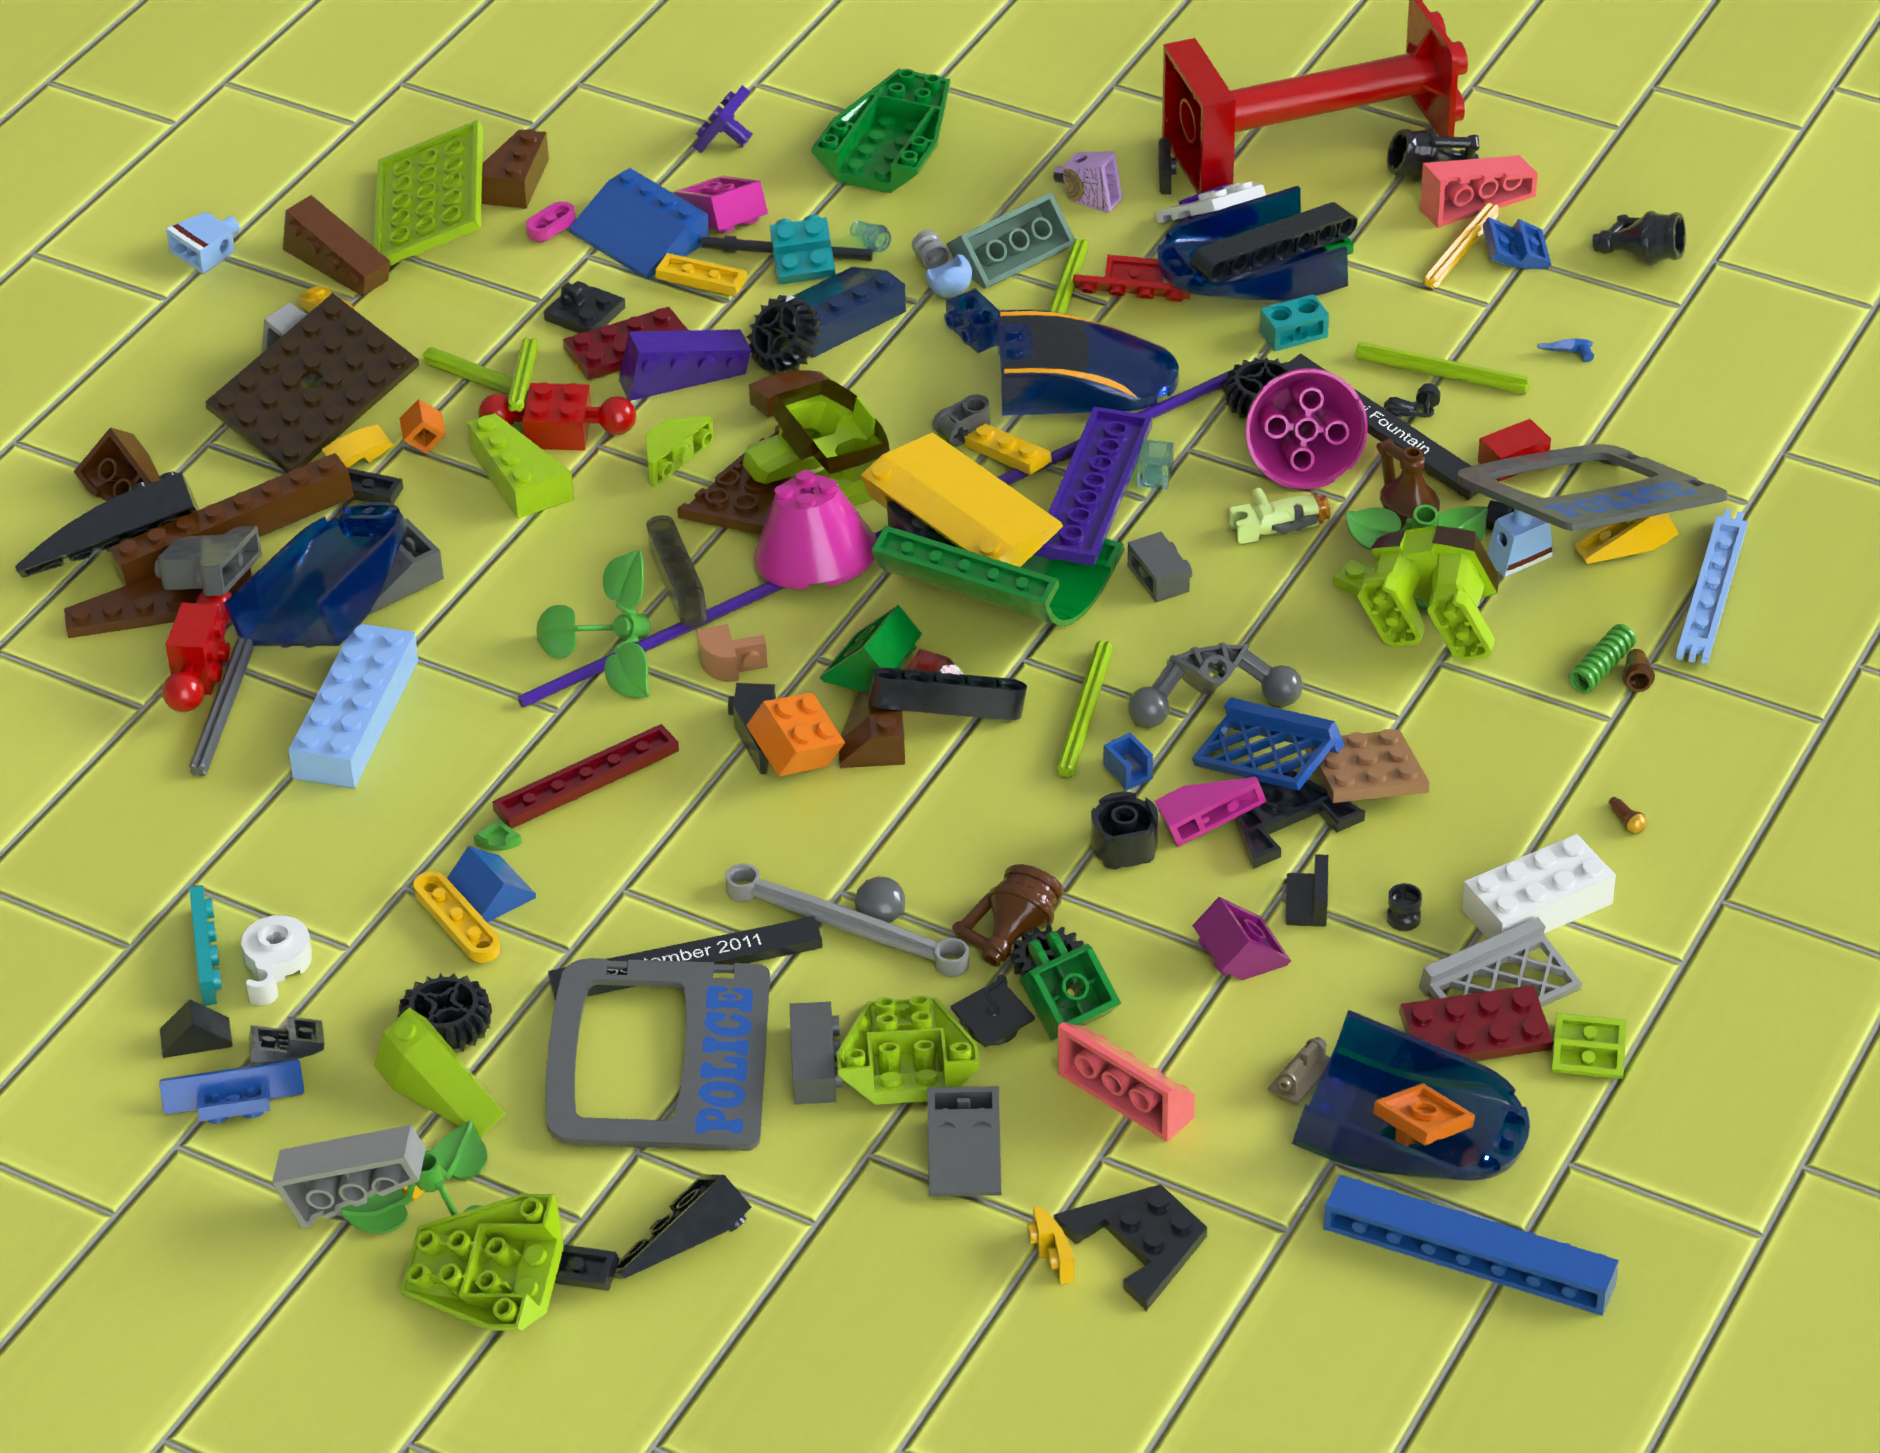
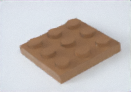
M1384 729L1380 732L1371 733L1354 732L1349 735H1342L1341 737L1344 742L1342 749L1338 754L1329 752L1315 769L1333 803L1429 792V780L1400 729ZM1310 747L1308 749H1305L1306 754H1309L1311 752H1314L1316 749Z

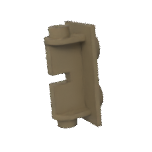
M1320 1037L1309 1039L1306 1045L1268 1087V1091L1298 1105L1332 1065L1334 1059L1326 1055V1042Z

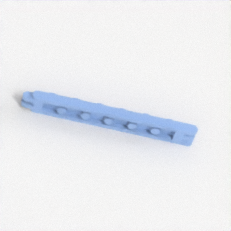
M1725 509L1723 517H1716L1678 645L1676 660L1682 661L1685 653H1690L1688 662L1695 663L1697 655H1701V664L1708 666L1748 526V521L1743 520L1744 512L1738 511L1736 518L1733 519L1731 518L1732 510Z

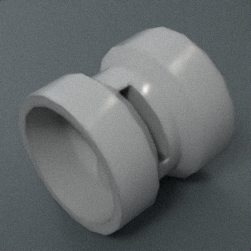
M925 230L918 233L913 239L912 249L920 257L926 268H937L948 261L949 250L941 242L936 232Z

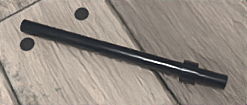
M725 235L724 238L702 237L701 248L721 249L724 253H736V251L773 253L772 243L769 241L737 239V236ZM831 246L833 258L873 260V249Z

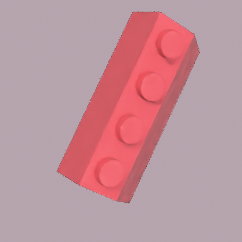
M1064 1022L1058 1026V1075L1167 1142L1194 1118L1195 1094L1186 1086L1176 1083L1163 1075L1158 1069L1150 1067L1137 1059L1132 1053L1122 1050L1109 1042L1104 1036L1096 1034L1086 1027Z

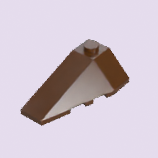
M111 427L73 471L88 492L105 501L129 492V488L137 483L146 482L150 484L159 480V474L150 455L135 435Z
M859 691L841 733L845 744L839 751L840 768L905 765L902 711L873 707L867 702L869 691Z

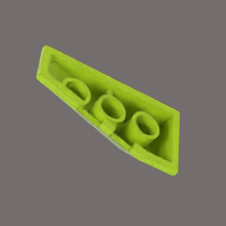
M408 1008L383 1032L374 1067L392 1089L458 1126L471 1121L480 1138L506 1115L505 1111L425 1017Z

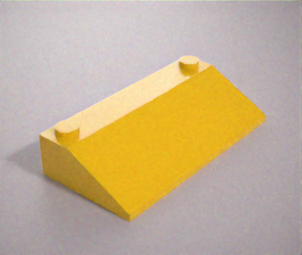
M933 432L882 454L861 474L869 497L886 509L887 502L895 501L959 548L1021 567L1063 527L1062 522Z

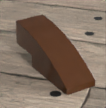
M795 370L768 376L749 384L750 404L769 418L773 416L770 409L777 394L830 378L822 372L811 370Z

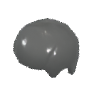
M877 876L866 880L858 888L855 895V908L860 913L890 923L897 919L899 915L904 914L905 894L898 882L888 877Z

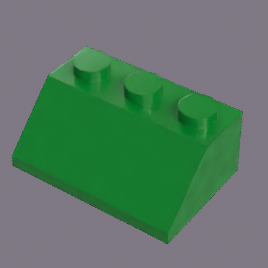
M897 605L856 632L821 674L820 679L825 683L867 692L870 689L873 670L879 667L900 669L906 663L904 659L917 649L915 643L922 633L903 609Z

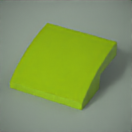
M1556 1013L1552 1072L1623 1079L1627 1020Z

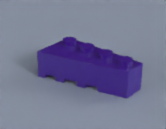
M741 329L629 332L619 382L627 399L632 401L744 375L747 372L751 348Z

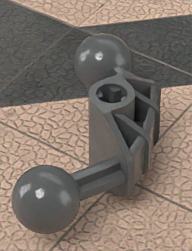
M1224 642L1216 646L1192 647L1185 653L1176 656L1171 655L1166 661L1167 665L1151 687H1142L1132 694L1128 702V712L1131 719L1137 725L1144 728L1156 727L1167 718L1169 714V701L1167 697L1181 678L1200 693L1209 694L1220 687L1237 666L1261 682L1264 697L1275 706L1285 707L1296 702L1302 693L1303 683L1295 669L1285 665L1271 667L1248 650L1249 646L1246 643L1244 645H1226Z

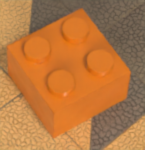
M813 692L763 701L746 725L778 776L828 767L845 744Z

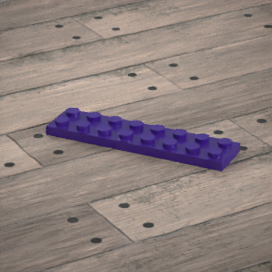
M1093 407L1048 511L1050 515L1062 522L1063 527L1034 554L1035 556L1095 566L1152 428L1153 416Z

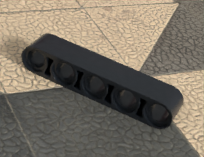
M879 667L873 670L867 702L873 707L888 710L1017 720L1022 716L1027 685L1022 681L1010 678Z

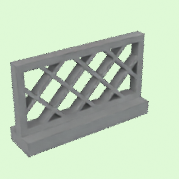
M1536 917L1425 966L1419 988L1426 997L1432 995L1434 999L1446 997L1443 990L1449 987L1464 991L1463 995H1466L1468 992L1495 991L1494 987L1497 979L1516 984V987L1534 985L1535 990L1540 991L1538 999L1541 1007L1581 990L1582 983L1544 935L1546 926L1539 917ZM1541 948L1548 957L1547 963L1527 958L1528 952ZM1506 962L1520 965L1519 976L1499 971L1500 965ZM1525 967L1545 972L1543 982L1523 977ZM1548 974L1562 976L1568 984L1561 987L1548 984ZM1476 975H1482L1493 979L1491 987L1486 988L1471 984V978Z

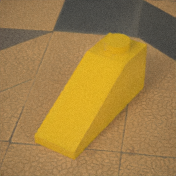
M1664 513L1601 526L1573 546L1584 561L1590 564L1653 551L1669 542L1670 539L1679 533L1669 515Z

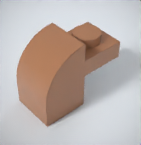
M728 624L696 629L700 662L704 671L711 677L722 681H739L738 672L768 667L764 635L732 640Z

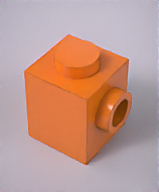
M420 399L399 418L403 441L425 454L446 435L442 412Z

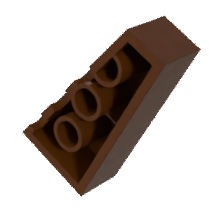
M310 195L285 210L284 251L361 296H365L388 281L390 260L315 197Z

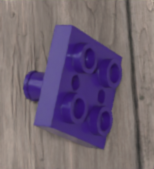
M742 85L736 93L730 91L721 102L724 108L718 106L709 116L708 120L712 123L709 124L705 121L697 131L696 135L700 138L693 145L697 151L702 153L719 132H725L740 147H743L751 138L753 133L734 119V113L751 93L746 87Z

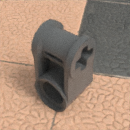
M979 394L967 396L964 400L939 411L933 419V429L938 433H944L947 436L948 442L953 446L964 444V437L985 423L991 425L989 400L987 397Z

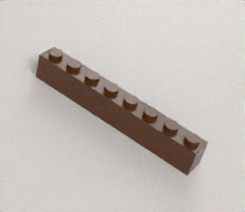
M333 453L109 547L116 574L124 586L156 575L155 561L176 539L181 537L221 535L228 533L236 527L257 525L259 537L351 499L354 497L349 471L339 456Z

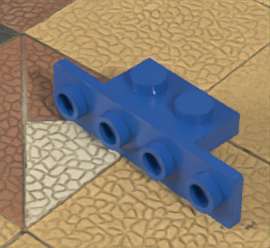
M298 1059L165 1078L159 1081L163 1112L165 1114L198 1110L199 1121L207 1120L209 1123H221L228 1120L229 1117L243 1115L245 1118L259 1117L264 1112L270 1111V1099L304 1093L301 1063Z

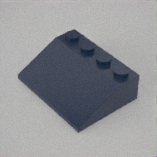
M850 267L794 295L807 301L817 311L816 316L821 321L818 328L822 333L816 337L820 344L814 345L812 351L815 355H810L812 358L906 312L905 283L887 270Z

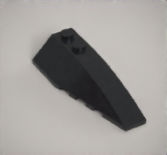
M175 471L160 475L158 477L159 480L150 484L141 482L131 486L129 492L94 507L47 538L15 566L16 571L22 578L61 567L64 564L63 559L69 558L70 561H80L90 558L93 550L96 549L110 552L109 547L200 510L187 479L182 472L176 474Z

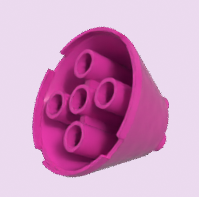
M1316 368L1291 370L1267 383L1254 398L1249 408L1245 425L1247 447L1255 464L1274 482L1294 489H1315L1335 482L1336 478L1348 469H1351L1359 459L1364 449L1368 432V420L1364 405L1352 386L1338 375Z
M803 470L796 474V478L790 479L775 488V496L754 552L755 567L762 578L774 585L790 589H808V584L826 582L827 587L858 576L874 562L875 558L872 548L877 538L838 487L836 480L815 475L811 470Z

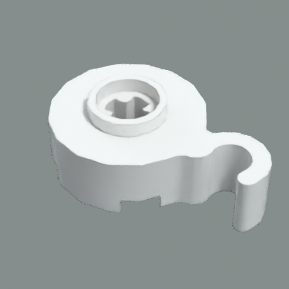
M272 915L254 922L243 933L241 946L244 963L258 980L253 981L249 979L246 981L249 1003L256 1006L271 1004L278 997L277 983L286 981L285 976L294 974L298 970L302 974L311 964L313 953L310 935L306 925L300 920L287 915Z

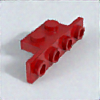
M1108 254L1105 277L1074 274L1073 276L1075 288L1088 294H1094L1098 290L1108 291V294L1113 296H1125V293L1137 294V297L1142 299H1153L1154 296L1166 297V300L1172 302H1182L1183 299H1190L1191 297L1189 285L1163 283L1166 261L1161 259Z

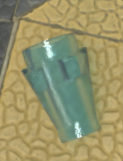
M857 220L850 228L851 235L856 237L868 249H873V252H882L890 245L891 234L884 225Z

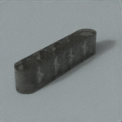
M665 515L652 517L646 523L650 553L679 621L685 626L701 625L707 620L704 589L675 522L671 517Z

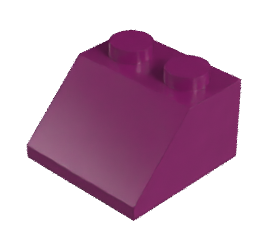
M1218 897L1192 925L1200 937L1198 939L1199 944L1207 952L1211 953L1215 959L1213 965L1225 976L1231 974L1245 980L1287 966L1291 962V959L1261 916L1221 897Z

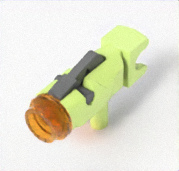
M1256 488L1251 493L1257 505L1256 507L1252 508L1250 504H1244L1229 509V527L1231 530H1237L1238 544L1259 541L1260 534H1287L1295 530L1300 531L1302 528L1318 526L1324 520L1330 519V507L1327 497L1325 495L1319 496L1317 493L1307 496H1294L1269 503L1263 490Z

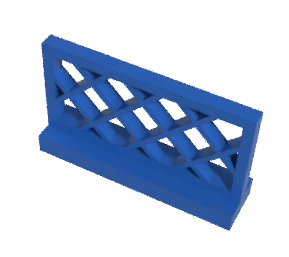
M1230 698L1223 706L1227 715L1193 756L1192 761L1198 767L1244 778L1256 777L1261 782L1300 790L1329 752L1338 754L1344 746V742L1335 721ZM1231 727H1233V730L1241 731L1224 737ZM1258 735L1266 737L1253 743L1249 741L1250 738ZM1245 741V746L1228 752V746ZM1284 741L1293 743L1277 750L1275 747L1276 744ZM1271 747V752L1254 758V752ZM1310 747L1316 749L1314 752L1302 756V750ZM1220 749L1224 750V753L1213 758L1208 757L1212 752ZM1294 753L1298 754V758L1280 764L1279 759ZM1246 755L1250 757V760L1239 764L1231 762ZM1273 761L1276 762V766L1266 770H1259L1257 768ZM1302 767L1294 778L1283 774Z

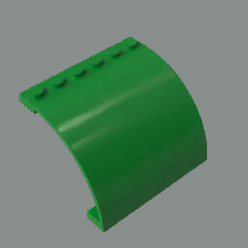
M886 525L872 548L873 556L878 565L889 573L1058 626L1071 625L1086 614L1104 590L1125 551L1123 543L1106 538L1095 566L1080 565L1076 562L1047 559L1046 557L1033 555L1019 567Z

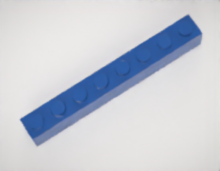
M1339 1175L1325 1204V1230L1603 1316L1616 1285L1619 1264L1617 1259L1538 1236L1531 1232L1502 1225L1499 1222L1476 1217L1463 1211L1440 1206L1427 1200L1404 1195L1394 1190L1368 1184L1358 1179Z

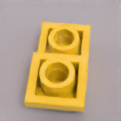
M376 424L351 432L330 443L322 451L326 456L336 453L344 465L349 468L363 457H365L368 463L372 462L394 445L381 427Z
M1041 1206L1033 1207V1222L1027 1223L1029 1243L1036 1244L1039 1258L1048 1257L1050 1270L1057 1269L1060 1284L1074 1282V1256L1067 1237L1047 1211Z

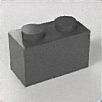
M1162 532L1128 542L1127 566L1156 603L1189 592L1192 568L1189 562L1183 560L1179 555L1175 544L1169 542Z

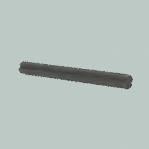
M249 638L237 639L189 764L190 772L194 776L197 774L200 776L206 775L254 649L252 646L253 642Z

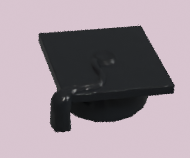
M1004 975L997 976L995 982L951 1005V1010L968 1028L970 1036L981 1043L984 1048L990 1045L1008 1043L1016 1036L1020 1028L1035 1021V1016L1008 987L1007 978Z

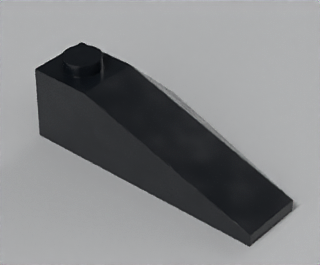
M702 1174L669 1206L673 1213L654 1222L650 1227L652 1236L648 1240L643 1238L638 1241L618 1263L613 1278L625 1279L720 1234L736 1230L745 1222L746 1217L744 1215L752 1208L751 1205L725 1175Z

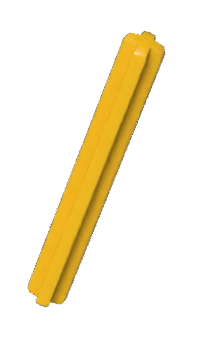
M1486 203L1423 276V284L1426 287L1436 288L1484 232L1482 224L1488 217L1495 219L1498 216L1497 211L1499 207L1496 204Z

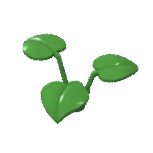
M1420 505L1415 508L1413 518H1408L1402 529L1401 520L1398 515L1386 508L1374 507L1359 511H1347L1346 522L1349 532L1355 541L1368 550L1371 549L1377 538L1386 534L1409 530L1410 528L1418 529L1432 526L1475 531L1480 542H1482L1486 532L1488 508L1484 506L1460 507L1446 510L1438 515V511L1433 506ZM1421 598L1414 599L1418 607L1427 610L1428 605Z
M633 551L613 559L606 566L603 574V588L606 596L609 599L616 600V607L626 614L619 615L613 624L574 626L575 613L573 609L566 605H554L547 608L540 616L536 633L539 643L547 654L554 658H565L576 647V631L613 630L619 638L626 640L614 647L616 654L606 659L604 665L606 680L610 687L621 695L644 698L650 696L648 689V661L643 648L636 644V642H638V639H643L649 634L650 622L646 615L637 614V610L633 609L641 601L644 590L642 551Z
M471 1121L464 1123L446 1135L431 1151H425L420 1179L418 1182L408 1185L405 1196L402 1189L384 1196L374 1194L367 1198V1203L357 1207L350 1204L341 1208L344 1218L354 1227L368 1233L384 1234L400 1228L407 1221L408 1213L404 1205L411 1202L415 1186L429 1193L438 1190L451 1216L459 1214L443 1182L444 1179L446 1181L450 1180L452 1176L458 1180L470 1179L479 1174L486 1166L488 1160L487 1150ZM472 1205L468 1207L465 1211H469L481 1206Z

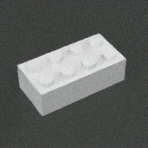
M1575 834L1464 881L1462 911L1487 939L1536 917H1539L1546 926L1544 931L1546 933L1613 904L1616 874L1578 834Z

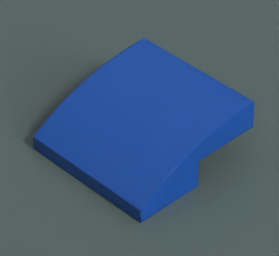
M1490 217L1482 224L1491 260L1508 266L1527 269L1549 268L1551 265L1542 229L1520 219L1512 227Z

